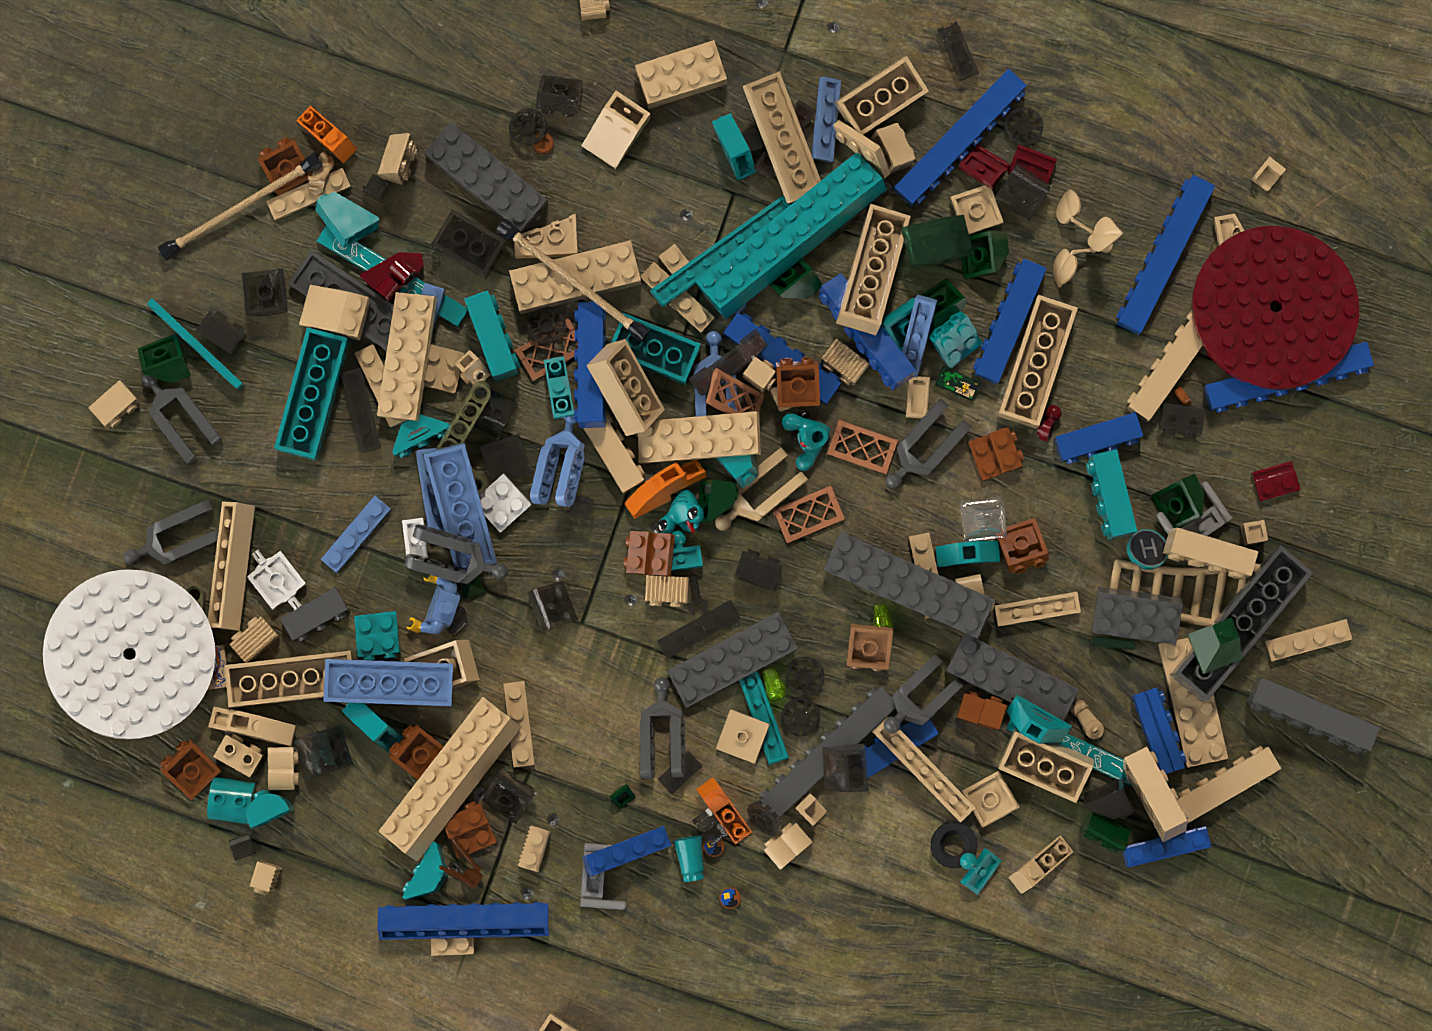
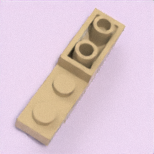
M218 707L213 708L208 726L211 729L292 747L297 728L295 725L274 719Z

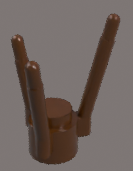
M453 837L451 840L473 868L470 869L468 867L463 874L448 866L446 868L440 865L439 869L474 889L483 877L479 873L482 868L473 861L461 844Z

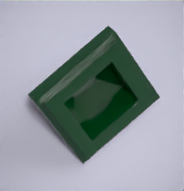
M479 575L468 584L460 583L466 600L486 592Z
M627 784L616 788L609 796L618 809H621L636 798Z

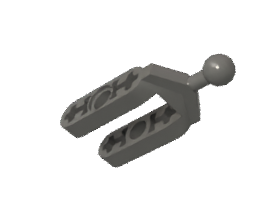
M147 375L142 376L143 385L151 388L156 394L149 414L188 465L197 460L196 456L161 412L177 399L213 446L222 441V438L183 388L163 390L158 384L157 378Z
M941 398L896 447L902 467L896 473H891L887 476L886 485L888 488L898 489L902 484V478L907 472L928 475L972 427L963 419L923 464L910 454L908 450L948 407V404Z
M210 500L203 501L148 526L145 547L139 550H127L124 554V561L128 565H136L141 557L150 554L164 565H168L217 544L219 529L166 553L158 537L160 534L212 512L214 509Z
M415 525L414 538L471 554L472 556L468 569L465 570L416 554H407L404 566L407 568L465 584L470 583L482 571L492 573L493 577L498 580L507 577L508 568L502 563L496 565L485 563L480 543L425 525Z
M936 654L893 694L898 714L884 721V729L888 733H896L900 729V723L903 720L923 726L965 685L957 677L922 711L907 697L943 662Z
M660 677L653 684L654 690L658 693V702H655L641 712L640 773L642 779H654L655 777L654 718L671 717L673 778L685 777L684 712L666 702V692L669 690L670 683L668 679Z

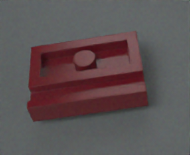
M978 144L974 151H971L959 164L961 171L990 189H993L1005 176V173L1011 169L1009 163Z
M1018 145L1010 165L1011 169L1007 174L1046 188L1057 159Z
M1292 461L1251 473L1260 502L1301 490Z

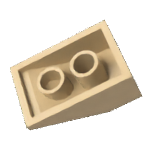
M310 285L299 325L360 341L371 300L367 296L347 291Z
M455 640L404 658L405 662L453 664L452 689L480 680L469 640Z

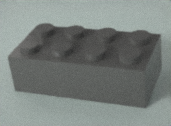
M1098 586L1091 624L1092 633L1176 645L1183 607L1182 599Z

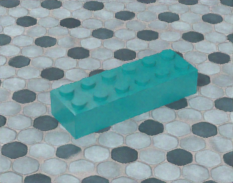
M307 327L274 446L276 451L318 462L350 344L347 337Z

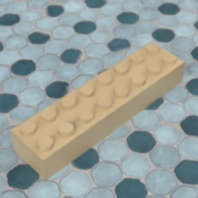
M482 697L380 828L379 832L406 855L418 861L520 730L521 726Z

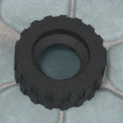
M948 822L939 826L933 833L930 841L933 857L939 864L948 868L962 867L960 858L963 854L972 853L976 855L977 838L973 830L960 822ZM953 834L960 836L964 841V850L956 856L949 855L944 850L945 839Z

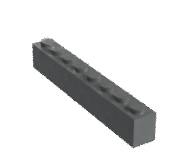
M882 686L879 689L874 687L866 694L868 699L863 704L859 701L851 709L853 713L848 718L843 716L835 724L838 728L832 733L828 730L820 738L823 741L817 747L813 744L805 752L807 757L804 760L800 761L797 759L789 767L792 771L787 776L781 774L774 781L776 786L771 791L767 788L758 796L761 799L758 803L775 821L896 708L894 699Z

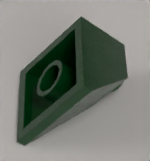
M987 231L959 239L964 280L999 271L1009 253L1007 232Z
M802 259L769 284L780 297L808 299L823 285L814 270Z
M947 278L921 295L937 300L931 324L933 331L947 322L952 315L959 311L962 312L967 301Z
M177 333L138 348L144 375L170 383L191 376L189 365Z
M1196 474L1185 477L1151 495L1159 512L1164 513L1173 528H1180L1203 516L1204 491Z
M714 479L700 482L698 503L704 513V518L700 523L712 522L734 504L738 497L737 483Z
M1232 618L1187 634L1202 674L1242 659L1240 637Z

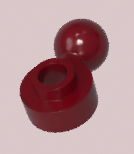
M1057 405L1047 407L1045 411L1047 420L1044 423H1040L1037 429L1039 440L1048 442L1053 432L1054 422L1061 418L1062 411Z

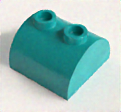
M911 298L900 305V307L885 316L881 322L882 327L901 351L903 350L915 298Z
M213 778L208 797V819L249 824L247 811L249 805L255 799L253 794L256 792L257 782Z
M264 789L253 794L255 799L248 807L247 820L250 828L257 829L293 811L294 808L287 798L277 794H269L268 790Z

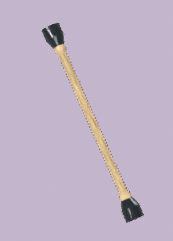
M315 152L312 153L295 170L267 185L263 190H259L256 194L254 193V195L249 196V198L247 197L245 201L242 200L238 205L236 204L231 209L229 208L224 213L222 212L220 216L217 215L213 220L211 219L206 224L204 223L199 228L197 227L188 235L186 234L183 237L166 241L159 245L160 253L166 261L169 260L186 243L191 242L195 237L197 238L202 233L204 234L209 229L220 224V222L222 223L227 218L229 219L234 214L239 213L245 207L247 208L252 203L254 204L259 201L261 197L264 198L268 193L270 194L275 189L277 190L282 185L284 186L286 182L289 183L293 178L295 179L298 176L315 172L322 168L323 165Z
M505 218L496 229L498 234L522 245L535 257L537 256L541 262L549 266L558 275L560 274L572 286L583 292L585 296L589 297L597 305H600L602 309L606 310L616 320L621 321L631 336L639 343L646 339L651 331L649 328L622 315L620 311L616 310L606 300L601 299L597 293L593 292L585 284H582L580 280L578 281L566 269L561 268L553 259L526 240L519 233L516 226Z

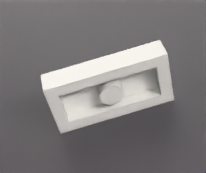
M424 518L402 520L406 556L407 554H416L428 558L427 542L413 537L415 525H424Z

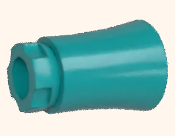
M689 836L673 840L684 882L702 880L704 878L702 836Z

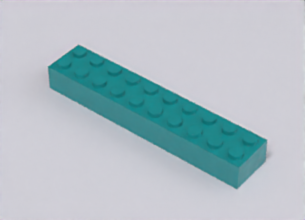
M855 153L695 282L700 291L718 312L727 319L887 190L883 178L859 153Z

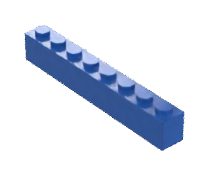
M1008 68L901 179L893 191L911 208L915 203L920 205L926 198L924 194L929 189L933 191L940 184V177L943 174L949 175L955 168L953 164L958 159L962 161L968 155L967 149L972 144L976 146L983 139L981 135L986 130L990 132L998 122L995 120L1000 115L1004 117L1012 109L1010 105L1015 100L1019 102L1026 94L1024 90L1027 85Z
M1192 175L1190 180L1185 179L1181 190L1184 191L1180 198L1176 197L1171 208L1174 211L1171 216L1167 215L1162 224L1165 229L1162 234H1157L1153 242L1156 247L1153 253L1148 252L1144 263L1147 265L1144 271L1139 270L1134 280L1138 282L1135 289L1130 288L1125 298L1128 300L1125 308L1121 306L1116 315V318L1119 319L1117 325L1138 336L1141 334L1215 185L1195 175Z
M1363 342L1350 346L1342 360L1330 372L1307 385L1297 387V392L1308 389L1310 384L1316 383L1317 386L1327 384L1329 379L1336 378L1339 381L1349 378L1348 374L1356 372L1357 375L1368 373L1369 368L1374 366L1368 343ZM1234 377L1207 384L1203 387L1209 410H1216V413L1229 410L1228 406L1236 405L1237 408L1249 405L1248 401L1256 399V402L1268 400L1269 395L1284 396L1289 394L1288 390H1292L1263 389L1247 382L1243 383Z
M519 902L512 904L492 903L490 905L472 903L470 905L449 904L448 906L430 904L427 906L407 905L405 907L387 905L385 907H378L377 931L379 940L549 936L548 903L534 902L532 904H522Z

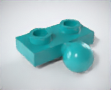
M682 531L672 532L671 534L675 535V549H673L671 572L703 567L700 545L683 548L686 542L685 534Z
M984 848L977 859L972 853L963 854L960 858V864L968 872L960 882L978 895L1002 860L986 848Z

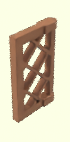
M565 319L563 322L515 349V354L518 355L533 382L546 374L545 368L537 373L532 368L533 362L544 364L543 361L534 360L537 348L549 350L547 359H550L551 351L563 354L565 362L575 357V350L567 353L569 340L575 342V329L571 324V320ZM565 326L569 331L568 337L556 335L557 331ZM553 336L550 348L538 345L540 341ZM555 337L567 340L564 352L552 349ZM532 346L535 347L532 359L526 358L523 352Z
M718 368L714 370L706 399L707 404L726 414L743 413L747 409L750 412H759L764 399L762 392L755 390ZM721 378L727 381V384L722 387L720 384ZM733 385L742 389L743 392L736 395ZM729 387L732 398L726 401L723 389ZM717 392L719 393L722 403L715 400ZM748 393L755 396L753 403L751 402ZM744 395L748 406L742 409L738 398ZM734 400L737 411L730 408L728 403Z
M839 419L827 454L887 474L895 448L898 445V440ZM842 428L853 430L854 434L843 438L841 435ZM858 434L873 437L874 440L863 445ZM856 435L861 447L849 451L845 440ZM878 440L891 443L889 449L883 452ZM843 442L848 453L844 454L835 451L836 445ZM876 442L880 454L869 458L864 447ZM863 449L867 460L864 461L852 457L851 454ZM882 455L884 459L883 467L871 463V460Z
M831 485L773 509V514L778 521L786 543L845 520ZM826 493L830 499L828 505L816 500L817 497ZM809 500L813 501L808 513L797 509L798 505ZM815 502L826 507L822 518L810 514ZM790 508L794 509L789 521L783 519L781 512ZM828 508L833 509L837 516L824 520ZM795 510L807 515L803 527L791 522ZM809 516L821 520L820 524L808 529L805 528ZM789 525L801 528V532L790 536L788 531Z

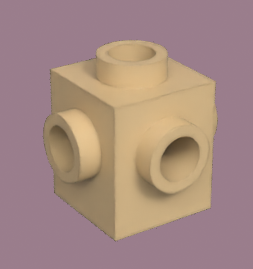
M470 350L455 363L462 372L459 376L467 385L470 382L474 385L477 381H486L491 375V372L487 369L488 363L482 356L478 358Z

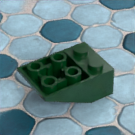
M1096 808L1091 809L1080 828L1084 832L1083 837L1092 842H1102L1101 847L1114 853L1125 851L1131 828Z

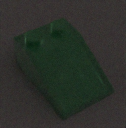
M964 215L944 217L901 228L911 268L959 262L974 255Z

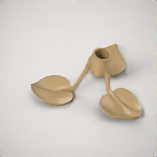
M1071 189L1064 193L1058 203L1056 210L1057 219L1062 224H1067L1071 220L1079 227L1091 233L1088 238L1090 248L1072 250L1071 252L1063 249L1057 255L1053 264V276L1058 287H1062L1075 274L1077 270L1075 254L1095 253L1096 251L1108 253L1112 249L1113 243L1123 234L1114 221L1108 217L1101 218L1095 225L1094 231L1077 221L1074 216L1080 212L1081 203L1077 193Z

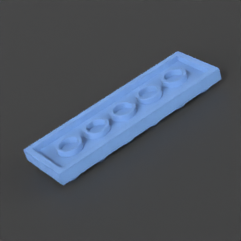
M465 443L425 452L424 458L444 531L480 543L485 563L496 564L495 551ZM450 549L454 566L467 570L472 555Z
M325 659L323 702L451 706L453 664Z

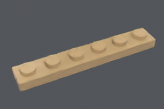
M883 721L872 731L960 823L975 809L968 799L900 729L896 733H888L884 729Z

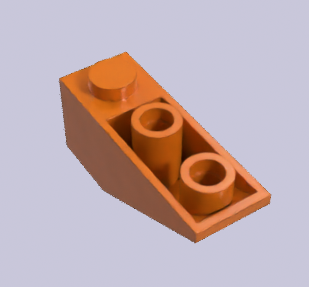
M312 106L296 120L343 164L357 150L356 146L346 135Z
M713 777L696 789L735 845L752 833Z

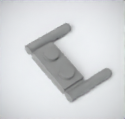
M1205 481L1201 484V487L1213 506L1204 511L1202 517L1182 526L1181 529L1207 536L1231 520L1232 517L1209 483ZM1159 512L1156 518L1168 534L1169 530L1173 529V526L1164 513Z
M585 843L583 856L612 845ZM583 862L580 907L625 910L627 904L624 901L602 900L604 872L589 877Z

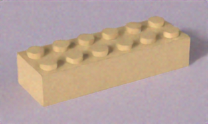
M870 204L836 324L873 335L877 334L909 224V215Z
M631 240L553 260L561 268L563 267L572 276L576 277L578 281L580 280L582 284H585L589 289L597 293V295L641 285ZM543 262L509 271L520 315L589 298Z
M1041 295L1036 297L997 415L998 417L1035 429L1039 427L1078 309L1077 307Z
M352 651L224 665L229 708L324 698L325 659L354 660V654Z

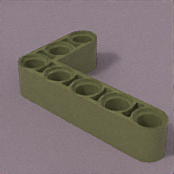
M477 381L474 383L435 450L445 448L444 444L448 441L453 442L455 445L464 443L490 398L491 388L487 382ZM478 388H484L487 394L478 396L475 391ZM467 406H474L476 412L468 414L465 408ZM461 423L465 425L466 429L463 432H458L454 426ZM472 469L475 480H479L482 483L477 488L478 493L481 494L485 489V478L481 473Z

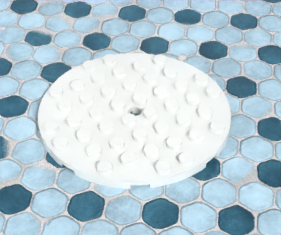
M117 570L97 575L85 581L62 600L50 619L43 644V666L48 686L54 698L74 721L92 732L106 737L141 739L173 728L189 716L198 706L212 679L215 666V643L210 623L204 611L184 588L168 578L152 572ZM125 649H133L136 654L135 658L132 660L125 659L123 656Z

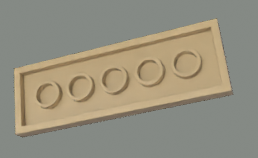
M779 71L743 86V89L788 204L799 199L819 183L821 179Z
M396 292L377 412L379 417L419 421L437 297Z
M759 412L655 420L646 431L638 433L639 463L648 464L761 454Z
M1179 639L1176 645L1168 643L1158 644L1181 748L1187 760L1185 763L1186 768L1228 759L1214 694L1208 701L1201 702L1170 676L1176 666L1191 650L1192 646L1189 639Z

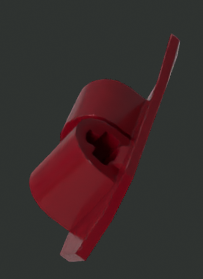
M398 252L361 273L360 277L389 302L403 285H408L424 268L422 253Z

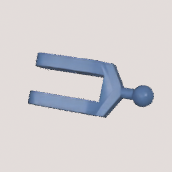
M711 331L706 335L705 340L707 345L710 346V356L694 366V380L705 374L704 371H710L726 360L718 355V346L722 342V337L717 331ZM736 372L731 375V376H732L733 378H735V379H736ZM695 385L696 417L706 416L705 392L701 393ZM733 385L737 395V387ZM729 387L726 388V401L732 398ZM734 400L728 403L730 408L737 411Z
M574 416L564 417L566 421L564 431L548 438L545 446L541 448L530 491V499L533 504L544 505L549 500L559 460L560 448L568 449L565 454L556 491V503L558 506L570 507L575 501L585 458L583 451L585 444L572 433L574 424L577 423Z

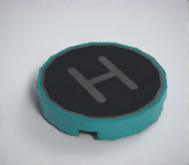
M1142 529L1135 532L1127 543L1129 559L1143 570L1159 568L1168 556L1163 554L1166 540L1153 530Z

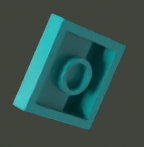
M961 311L952 315L947 322L935 328L933 333L928 336L950 369L983 344L970 319Z
M397 611L354 616L358 658L372 661L376 660L375 656L384 655V659L396 658V654L401 653Z

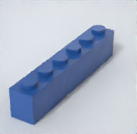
M1023 259L1021 263L1017 262L1012 273L1016 277L1013 282L1009 281L1004 292L1008 296L1005 301L1001 300L996 311L1000 315L997 320L993 319L988 330L992 334L989 339L985 338L980 349L984 353L981 358L977 357L972 368L976 370L974 376L995 385L999 383L1047 269L1046 267L1027 259Z
M842 273L823 284L818 293L821 302L830 308L832 316L836 321L848 282ZM880 325L876 335L843 326L846 335L853 338L859 352L866 355L870 366L879 372L883 383L887 387L889 386L892 391L913 378L916 372L915 368L882 325Z
M578 302V310H575V322H578V329H575V342H578V349L574 351L575 362H578V369L574 370L575 382H578V389L574 390L575 402H578V409L574 410L575 422H578L580 428H605L606 399L591 375L587 364L606 346V310L602 309L595 302Z
M737 312L723 332L724 337L740 348L757 333L766 346L755 357L762 362L764 360L774 365L775 371L776 363L780 362V359L792 358L793 362H800L801 358L805 356L800 350L796 348L792 350L786 346L788 343L781 337L777 336V338L771 336L769 334L771 331L765 326L760 325L758 327L752 323L753 319L745 313L741 315ZM819 364L820 402L827 406L841 383L838 381V376L830 371L827 374L821 370L822 366Z

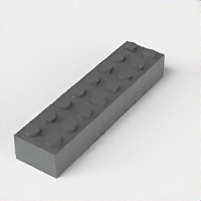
M843 532L839 533L824 567V571L980 639L996 603L995 599Z
M1282 545L1274 548L1211 625L1232 618L1240 637L1243 658L1313 572ZM1191 648L1170 676L1198 700L1205 702L1209 700L1241 660L1202 674L1194 651Z

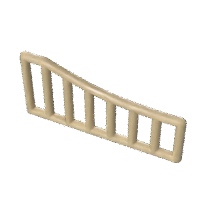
M1121 559L1114 561L1110 588L1118 589L1121 568L1134 570L1130 591L1139 592L1142 572L1155 573L1151 594L1160 595L1163 574L1176 575L1172 597L1180 598L1184 576H1197L1190 615L1181 613L1180 622L1208 627L1220 615L1228 572L1218 574L1208 571V567L1180 568L1160 566L1154 570H1143L1132 561ZM1255 563L1253 572H1255L1261 564ZM1218 574L1211 619L1199 617L1205 576ZM1248 576L1244 579L1240 578L1237 593L1247 582Z

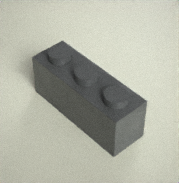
M335 587L280 619L292 641L298 640L300 643L310 638L309 633L315 630L320 632L329 626L327 623L335 619L337 622L347 616L346 612L350 610L339 590Z

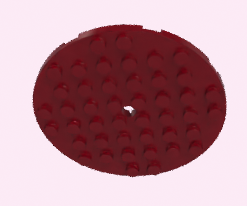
M1255 227L1235 234L1225 240L1204 262L1198 273L1192 293L1193 324L1197 336L1207 350L1209 357L1223 371L1235 379L1263 389L1285 390L1297 388L1326 375L1342 360L1349 350L1359 322L1357 289L1343 260L1320 239L1290 227ZM1273 302L1278 303L1281 311L1273 312L1270 304Z

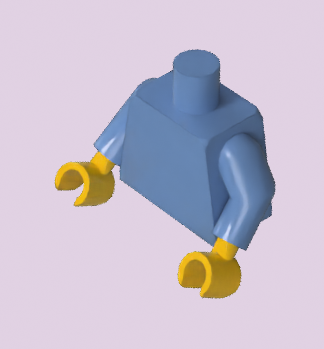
M430 575L429 578L424 577L423 579L427 582L436 583L437 586L425 621L421 622L415 618H410L409 620L413 622V625L406 627L415 633L421 631L440 634L443 629L451 625L460 600L456 582Z

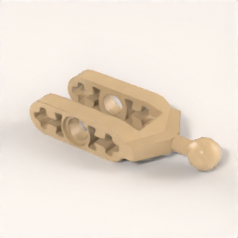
M782 448L778 449L757 466L758 476L751 484L743 488L738 484L736 485L738 497L734 501L733 509L728 514L719 515L715 519L716 528L721 531L728 530L731 527V521L738 515L758 522L808 481L807 477L800 472L754 510L742 494L788 457Z

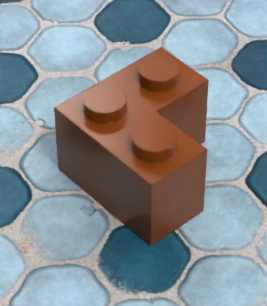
M969 691L968 694L964 693L956 718L995 731L999 730L1007 706L1002 704L1003 700L993 696L989 697V699L980 698L981 694Z

